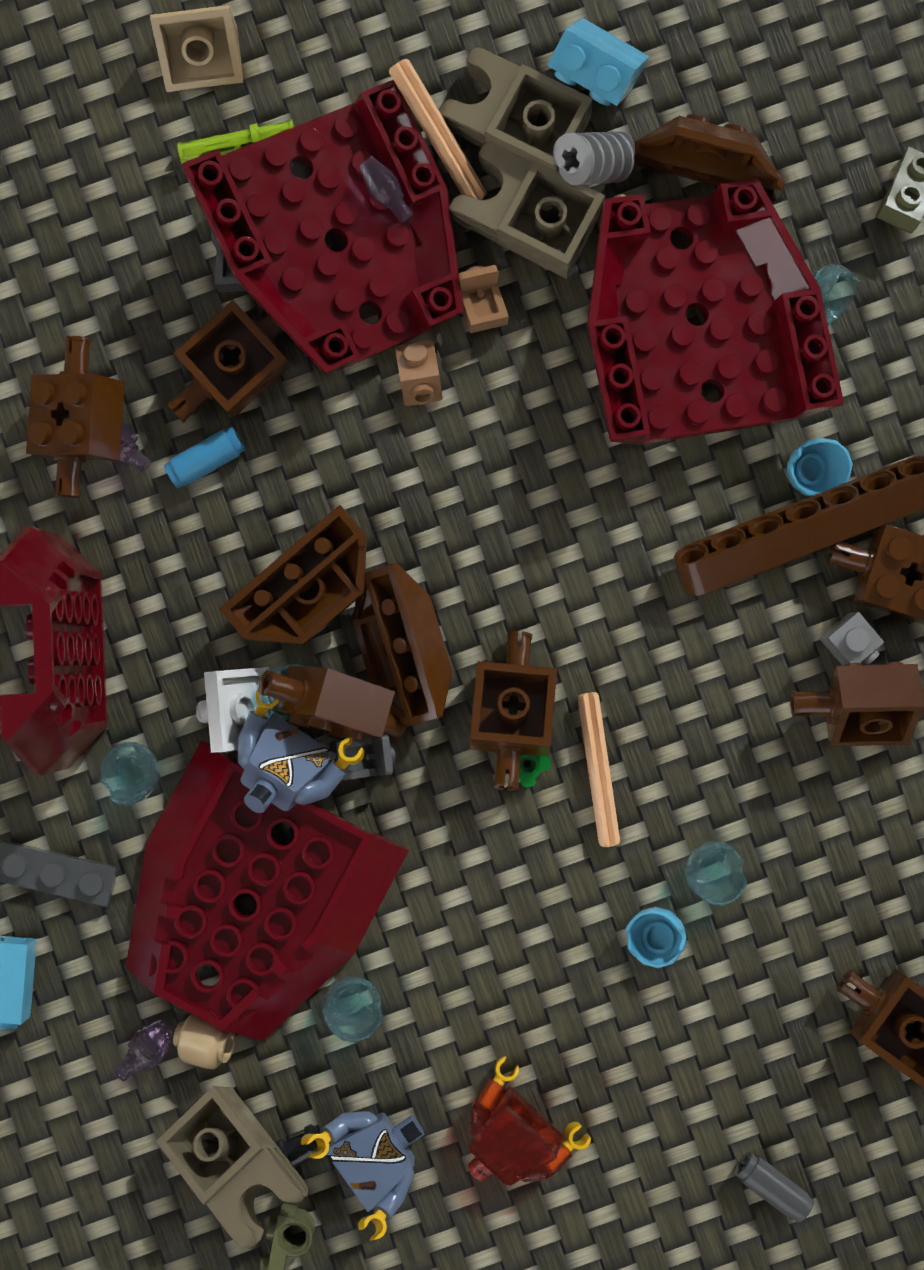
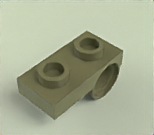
M909 146L902 156L892 184L886 192L875 218L912 234L924 216V153Z
M282 1203L279 1215H271L266 1239L273 1240L270 1255L263 1253L260 1270H285L287 1256H300L310 1248L315 1231V1221L309 1212L297 1208L298 1206ZM292 1225L299 1226L305 1231L306 1236L301 1239H293L287 1234L286 1228Z

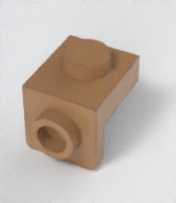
M496 265L487 267L474 266L465 272L459 273L463 313L470 333L508 325L509 316L498 286L499 272Z
M433 340L395 346L404 405H424L430 402L441 401L443 396Z

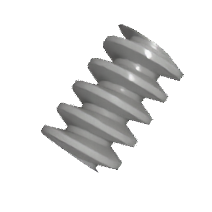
M626 132L566 133L558 138L553 148V157L560 175L570 185L621 183L629 177L634 166L635 143L632 136Z

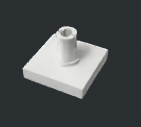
M269 667L204 672L206 700L200 701L197 704L196 715L199 722L208 723L211 753L238 750L239 734L250 711L256 710L258 705L256 703V692L259 689V682L263 673L269 670ZM260 695V700L264 704L272 703L270 696ZM268 710L266 717L270 718L273 714L272 710Z

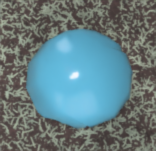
M814 438L801 443L794 449L789 456L786 473L794 489L803 496L811 497L849 482L853 463L848 450L838 441Z
M659 907L643 909L630 920L625 929L629 952L644 965L655 968L671 965L685 950L686 932L684 925L670 910Z

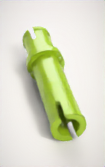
M293 119L260 127L258 123L250 124V129L184 143L179 142L177 147L181 164L219 149L221 155H225L295 127Z

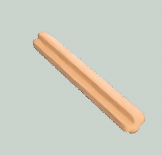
M408 59L399 61L389 69V74L462 195L482 200L487 195V191Z
M596 692L583 693L578 695L577 699L598 842L601 847H613L620 844V835L600 700Z

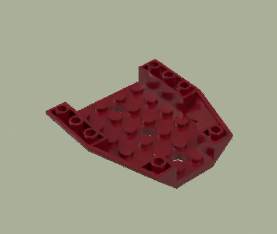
M394 80L361 92L353 104L225 155H221L219 149L181 164L182 170L234 278L324 374L351 367L418 337L464 312L447 187L412 112ZM293 161L304 162L310 170V176L306 179L295 177L290 170V163ZM328 233L338 234L344 241V249L340 252L330 250L325 244V235ZM361 305H371L376 309L378 313L377 323L368 324L361 319L359 315Z
M758 178L720 183L714 193L708 196L645 204L644 194L604 200L587 326L610 442L643 445L784 423L844 405L820 287ZM681 232L685 234L689 239V248H676L671 243V233ZM695 307L701 310L705 318L704 324L700 326L691 324L686 318V309ZM710 383L718 388L720 392L718 402H708L703 398L701 394V386L703 384Z
M29 526L24 527L0 555V606H32V614H28L26 618V633L28 640H33L34 658H30L28 661V679L31 685L35 684V693L0 695L1 739L35 776H42L70 768L108 728L102 573L60 535Z
M201 740L146 843L125 968L153 994L223 1031L264 1041L355 954L409 849L376 832L371 834L315 803L306 805L297 803L289 811H283L270 803L263 813L252 811L244 802V797L250 791L240 781L244 769L239 763L235 762V757L226 752L211 753L210 744ZM286 822L293 827L295 835L291 843L279 844L274 840L272 830L275 824ZM248 893L255 898L257 908L253 914L243 915L237 911L235 899L239 894ZM209 964L218 970L219 980L215 985L207 986L200 982L197 975L200 966Z

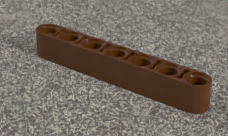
M915 456L680 548L674 555V561L685 592L692 596L710 593L923 510L924 456Z

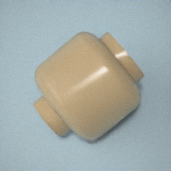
M191 1014L184 1023L181 1022L176 1027L173 1044L177 1046L178 1056L182 1062L206 1069H215L222 1062L226 1063L230 1059L235 1046V1034L223 1031Z

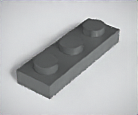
M6 840L1 842L0 882L105 907L110 905L119 867Z

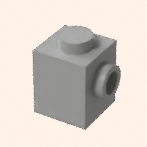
M859 612L848 613L819 638L842 666L848 663L869 665L879 656V652L876 649L884 643L882 638Z

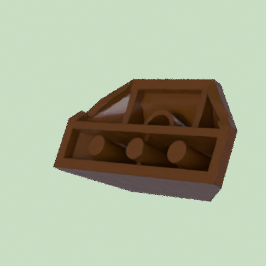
M688 114L686 117L679 115L634 142V165L719 186L720 183L758 178L769 199L776 201L783 191L784 182L756 135L747 133V129L739 125L726 124L722 127L709 123V119L701 115Z
M339 505L219 608L243 639L305 645L365 593L367 535L346 510Z
M398 563L366 572L365 593L355 602L352 623L370 683L395 691L390 711L400 717V721L406 727L442 717L451 681L452 668L430 595Z

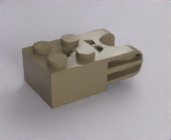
M482 48L472 49L466 59L469 74L475 81L482 84L489 91V94L483 101L477 104H464L449 99L440 106L439 112L452 134L480 148L485 143H494L531 162L535 160L559 172L553 157L554 144L559 137L566 133L584 132L591 119L593 98L523 64L520 67Z
M488 142L483 144L478 153L481 168L500 183L501 190L496 196L486 200H478L466 195L457 196L449 206L452 219L461 226L567 279L600 218L605 195L585 185H570L564 181L559 172L535 160L531 162L494 143ZM551 217L557 219V222L552 224L544 222L549 221Z
M213 1086L156 1141L200 1202L209 1207L229 1236L241 1247L251 1249L262 1238L264 1230L254 1211V1200L261 1188L264 1186L268 1187L283 1202H301L308 1195V1186L232 1087Z

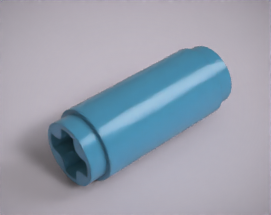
M231 426L228 429L224 428L171 458L170 462L164 465V468L176 488L188 486L237 458L246 448L236 430Z

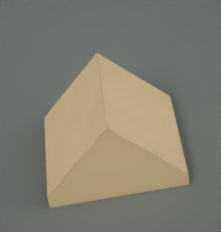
M230 5L150 15L166 92L243 83L237 24Z

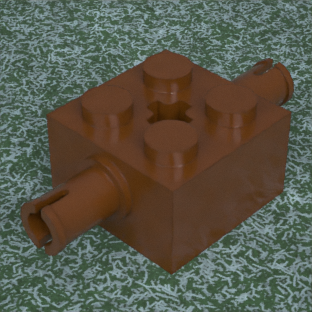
M231 300L174 352L177 358L193 374L191 377L193 382L172 401H169L167 405L184 423L209 398L211 401L216 399L228 414L235 418L291 367L287 358L274 345L276 344L274 339L284 330L269 314H266L259 322L256 320L252 321L237 303ZM231 353L236 357L239 356L240 363L235 367L231 364L228 365L229 362L226 359Z
M65 336L64 371H60V374H38L31 376L26 454L57 460L54 495L80 498L82 463H85L86 460L119 461L125 382L98 374H89V355L92 339L83 336Z
M884 524L874 529L868 550L844 542H838L831 546L830 550L845 554V556L835 552L829 553L827 563L860 572L852 602L924 624V536ZM909 568L908 573L912 575L911 581L906 582V577L900 575L901 569Z
M509 631L507 633L508 641L505 663L477 661L470 749L497 753L493 787L504 790L505 774H509L508 791L519 789L521 756L535 755L548 757L551 747L557 668L529 666L533 635L522 631L520 647L517 646L518 631ZM510 704H517V715L509 714Z
M888 662L884 665L848 663L843 666H836L831 685L827 688L826 692L792 691L790 699L792 717L825 715L830 746L909 745L921 714L924 713V689L921 687L918 664Z
M289 666L286 676L277 674L272 670H266L260 679L259 693L278 699L279 704L276 712L290 716L288 723L306 729L314 727L323 730V735L340 740L352 738L354 741L365 743L366 736L382 738L383 734L398 740L406 730V726L400 721V717L389 712L395 691L329 668Z
M897 969L892 971L879 990L856 975L854 971L849 970L843 977L856 986V988L852 989L840 980L836 990L864 1009L863 1014L850 1030V1033L863 1045L924 1088V989ZM908 1023L915 1026L912 1032L905 1030V1026Z

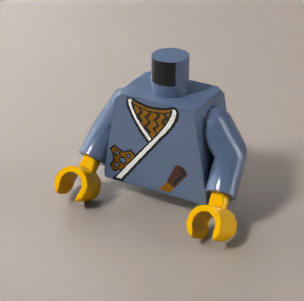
M258 689L256 692V703L258 704L256 710L250 711L238 737V763L244 769L240 781L250 789L244 797L245 804L252 811L263 813L270 803L283 811H289L297 803L306 805L327 798L348 773L346 767L349 764L355 765L362 761L364 757L363 747L354 757L345 756L346 748L353 741L352 738H346L339 745L340 757L337 761H334L337 754L274 713L270 718L266 717L268 710L274 709L279 704V700L275 698L273 703L264 704L260 700L261 694Z
M370 1111L344 1112L322 1127L320 1134L304 1135L301 1139V1145H307L315 1139L317 1149L308 1158L320 1159L327 1154L366 1211L369 1212L373 1209L375 1214L363 1217L358 1223L359 1230L365 1229L369 1221L375 1224L376 1232L370 1238V1241L384 1236L387 1229L386 1221L392 1218L406 1198L414 1178L413 1167L415 1162V1156L408 1146L425 1134L419 1122L412 1115L394 1127L384 1112L377 1115Z

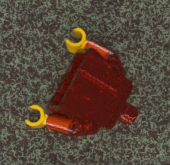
M506 1056L501 1057L495 1064L496 1076L493 1080L488 1079L472 1106L469 1130L473 1138L468 1148L475 1158L468 1164L469 1171L478 1181H485L490 1175L494 1174L503 1184L509 1186L520 1180L523 1182L548 1180L572 1157L571 1151L573 1149L584 1150L589 1146L591 1141L590 1135L586 1133L579 1141H573V1134L582 1126L579 1122L568 1124L563 1135L511 1085L505 1090L503 1085L506 1081H512L518 1076L519 1066L516 1065L511 1075L504 1076L500 1073V1066L505 1061Z

